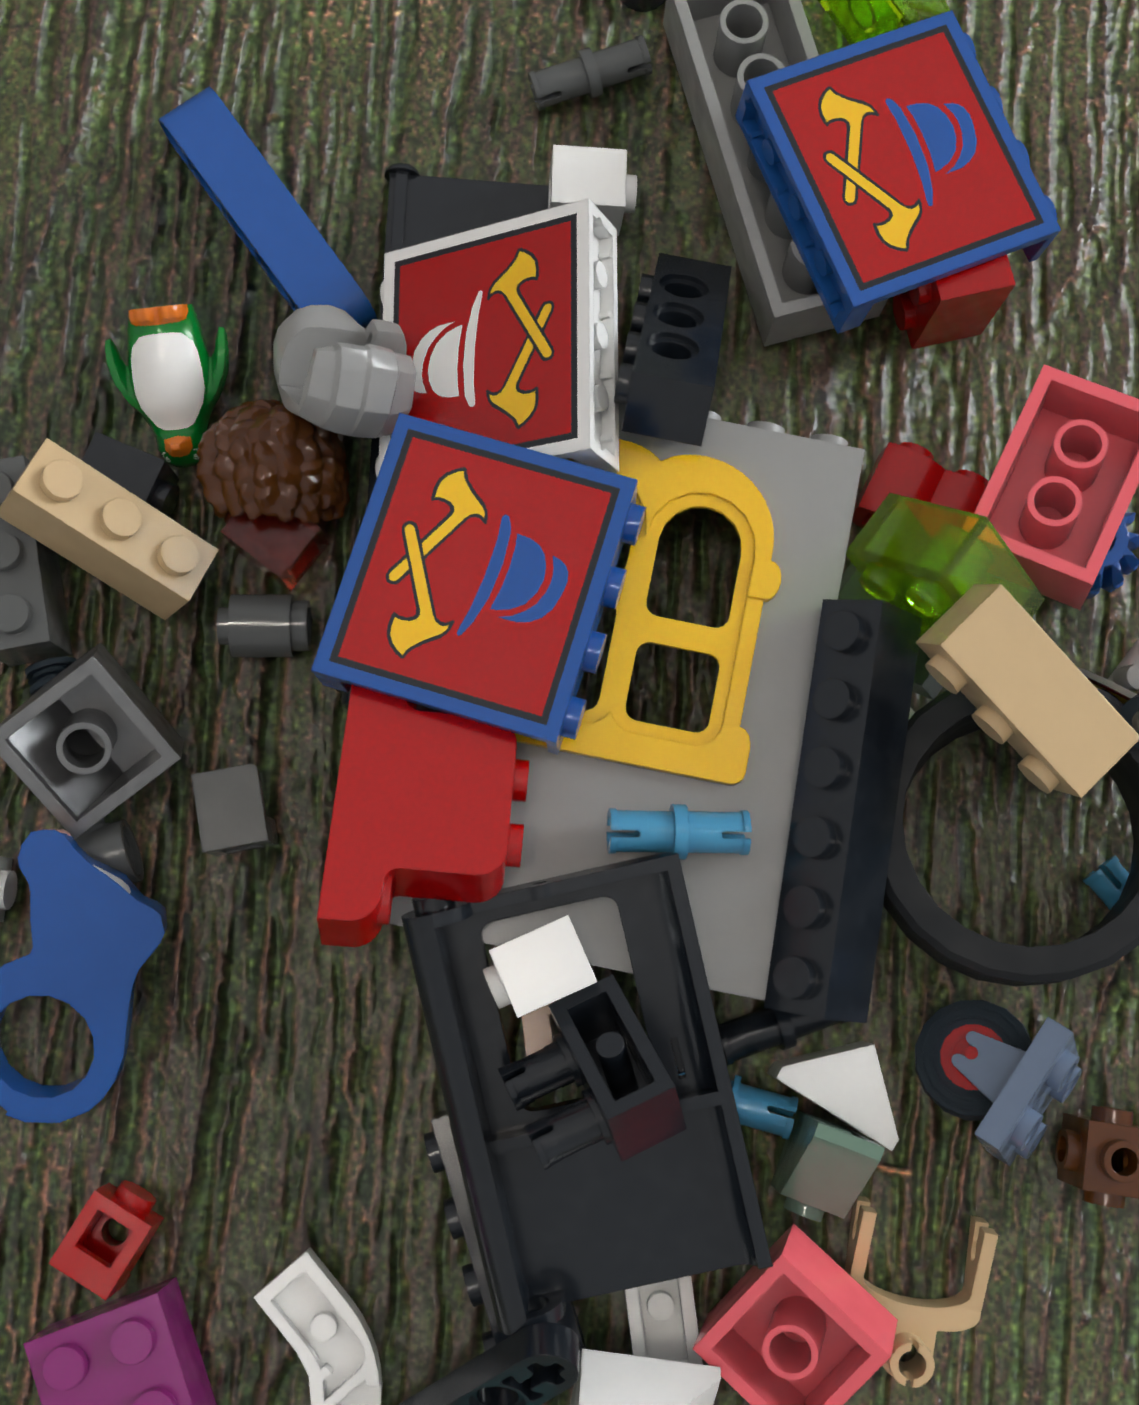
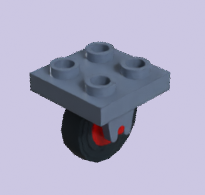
M959 1000L939 1009L923 1025L915 1045V1071L925 1093L944 1112L966 1121H982L974 1133L988 1153L1009 1167L1018 1154L1026 1160L1032 1155L1047 1129V1125L1042 1122L1043 1113L1053 1098L1063 1103L1072 1092L1082 1073V1069L1077 1066L1080 1057L1078 1056L1074 1034L1071 1030L1047 1017L1032 1041L1024 1024L1006 1008L985 1000Z

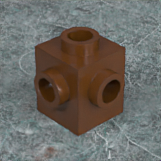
M1092 1105L1091 1117L1063 1112L1062 1129L1058 1133L1055 1145V1160L1058 1167L1057 1179L1082 1189L1083 1201L1101 1206L1125 1208V1197L1139 1199V1126L1133 1124L1134 1112Z

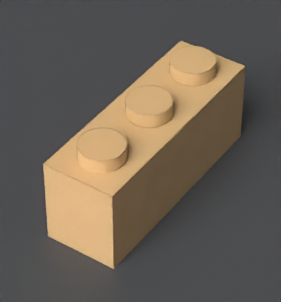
M46 438L0 505V518L164 620L168 619L190 601L219 551L216 547L48 438Z
M974 584L915 642L930 658L925 667L931 676L949 692L957 694L961 691L977 708L972 714L975 723L996 742L1004 744L1007 741L1023 758L1018 763V768L1023 775L1037 788L1047 794L1056 790L1082 798L1139 741V734L1002 584Z

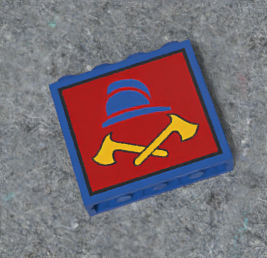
M952 10L749 79L746 82L735 117L837 334L860 326L875 303L1017 250L1023 249L1028 261H1035L1061 231L1057 222L1055 206L1051 199L1043 194L1030 168L1027 149L1021 141L1016 140L1003 113L1001 97L998 91L989 85L976 59L973 41L968 34L963 33Z
M399 413L311 671L324 686L349 693L351 685L372 690L546 742L548 752L558 755L563 737L575 740L580 729L587 700L578 698L576 695L583 673L585 671L596 674L601 661L607 634L597 632V627L603 608L607 607L615 610L621 596L627 570L616 566L623 544L635 546L641 531L646 507L636 504L638 480Z

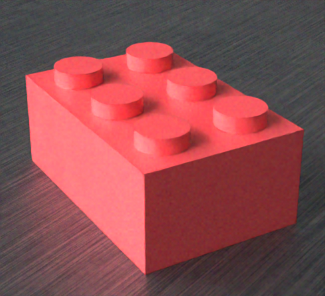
M1044 364L964 533L958 561L1080 610L1096 580L1139 484V399Z

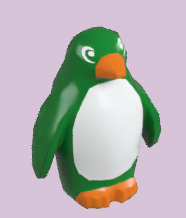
M193 304L128 310V366L123 362L112 339L110 338L105 341L106 362L113 382L128 403L144 417L156 438L158 451L168 464L179 468L195 466L199 462L197 450L199 449L198 445L201 441V436L207 430L209 418L222 394L228 376L229 348L225 328L218 327L214 352L210 357Z

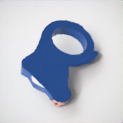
M51 828L31 832L22 843L19 852V868L26 878L30 889V922L33 948L30 954L0 967V1023L6 1008L12 1002L27 996L53 997L70 1004L85 1019L93 1036L94 1058L88 1073L83 1078L66 1085H41L24 1078L8 1063L0 1046V1106L7 1111L5 1114L23 1122L60 1123L90 1111L105 1097L123 1069L129 1044L136 977L139 969L161 943L167 928L166 907L144 896L126 874L91 858L77 844L69 832L64 829Z

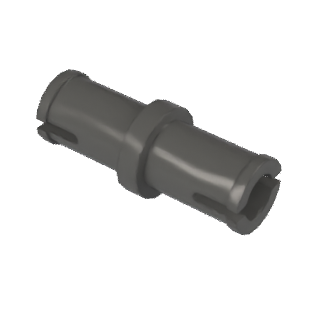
M639 35L635 39L596 52H592L590 47L578 50L577 58L535 72L534 70L528 72V79L532 83L530 87L536 106L541 111L546 107L588 94L590 99L603 95V88L642 75L652 74V66L648 62H651V58L644 37Z

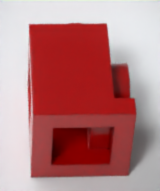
M122 1180L118 1188L111 1183H107L95 1189L48 1264L106 1301L124 1287L131 1276L132 1269L164 1220V1217L152 1210L157 1202L156 1198L143 1187L127 1180ZM111 1219L128 1228V1236L125 1241H117L111 1237L109 1233Z

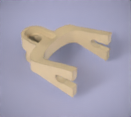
M858 1196L852 1207L845 1271L898 1319L892 1356L886 1361L883 1368L899 1384L906 1386V1380H910L912 1388H918L925 1385L933 1376L935 1370L933 1353L937 1331H964L974 1327L980 1321L998 1234L994 1229L988 1228L989 1223L984 1218L971 1216L964 1286L956 1295L941 1299H921L894 1294L874 1286L864 1278L877 1212L873 1207H870V1201L867 1197ZM912 1345L916 1348V1354L911 1360L899 1361L903 1354L911 1352Z

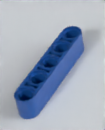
M210 86L158 119L162 130L176 152L293 311L309 305H331L345 310L363 328H366L372 319H377L371 303L357 282Z

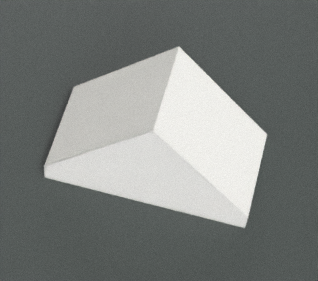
M859 1041L772 1063L767 1074L876 1143L893 1151L899 1138L875 1044Z

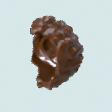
M260 399L246 401L240 406L230 408L220 420L213 423L210 429L206 430L201 436V441L198 445L199 449L197 450L199 462L196 466V478L203 485L204 497L213 506L215 516L226 518L228 512L234 517L246 513L248 518L252 520L264 514L266 516H277L283 522L290 521L293 517H296L303 523L313 524L320 523L321 520L328 522L332 519L335 520L343 517L345 506L350 501L348 494L349 471L345 464L347 458L345 447L339 440L338 433L326 431L287 410L283 403L281 404L278 400Z

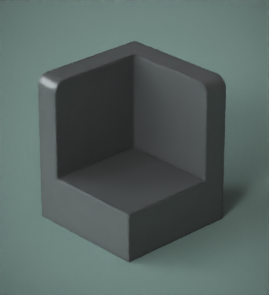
M246 764L191 774L202 852L213 856H220L279 845L275 820L266 816L260 771L257 766Z

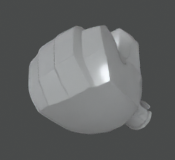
M309 305L296 309L278 327L273 342L274 375L285 408L321 429L338 434L361 438H377L393 433L399 413L408 415L412 408L416 380L415 366L411 356L406 355L407 344L401 327L389 321L372 319L365 329L345 310L331 305Z

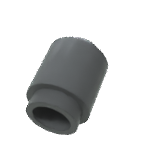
M232 594L229 599V606L218 608L219 645H229L230 654L233 658L295 657L296 651H310L312 643L310 601L295 600L293 594Z

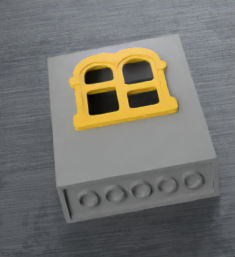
M619 404V472L616 474L638 480L636 504L646 507V512L635 546L630 545L627 564L624 568L627 570L621 596L615 609L616 618L597 705L592 709L585 710L575 740L563 737L558 755L548 752L546 742L515 733L517 739L516 759L529 760L526 802L512 801L510 823L524 824L520 868H505L502 888L639 857L661 854L655 852H616V854H608L606 832L635 831L611 830L610 826H607L609 808H616L617 810L669 811L671 804H686L688 811L739 812L740 810H748L751 818L752 832H723V834H744L745 838H750L751 847L748 855L735 853H688L687 858L680 860L709 990L765 1001L823 599L838 600L865 449L848 446L847 440L831 434H814L810 438L786 434L783 427L766 421H752L747 423V426L721 421V416L710 410L702 445L685 444L622 431L626 405ZM572 458L566 459V460H570V461L576 462V461H574ZM691 508L710 509L722 514L735 527L740 539V561L729 619L724 626L719 628L653 615L647 608V596L658 541L663 528L676 514ZM652 643L707 654L717 660L719 671L708 726L703 731L690 732L636 721L628 716L626 701L636 652L641 645ZM417 704L416 710L445 713ZM398 896L393 898L389 924L403 927L401 916L414 910L411 901L413 897ZM598 897L487 923L482 930L485 944L500 946L569 915L590 965L633 974L619 909L616 902L609 897Z

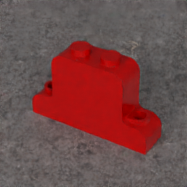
M351 685L317 913L321 945L360 947L371 942L380 932L382 925H389L394 897L402 896L481 903L492 899L499 893L504 883L505 868H520L524 824L510 823L512 801L526 802L529 760L516 759L517 739L515 733L449 713L416 710L417 704Z

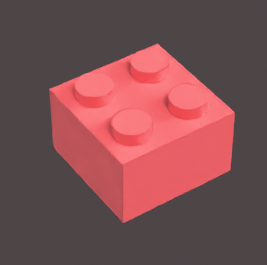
M793 1223L769 1248L773 1266L758 1269L757 1266L753 1265L707 1314L692 1349L709 1366L720 1367L721 1377L750 1405H844L892 1356L898 1319Z

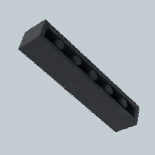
M823 599L764 1008L822 1020L867 1023L919 648L915 642L920 638L922 618L884 600Z

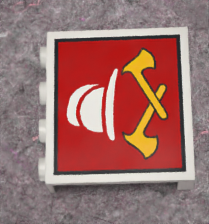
M589 198L384 254V281L380 287L383 320L396 323L401 327L407 344L406 355L411 356L416 371L412 408L408 415L563 459L572 458L577 463L612 473L619 472V404L614 403L618 380L617 229ZM392 433L388 436L379 437V455L375 463L376 477H378Z

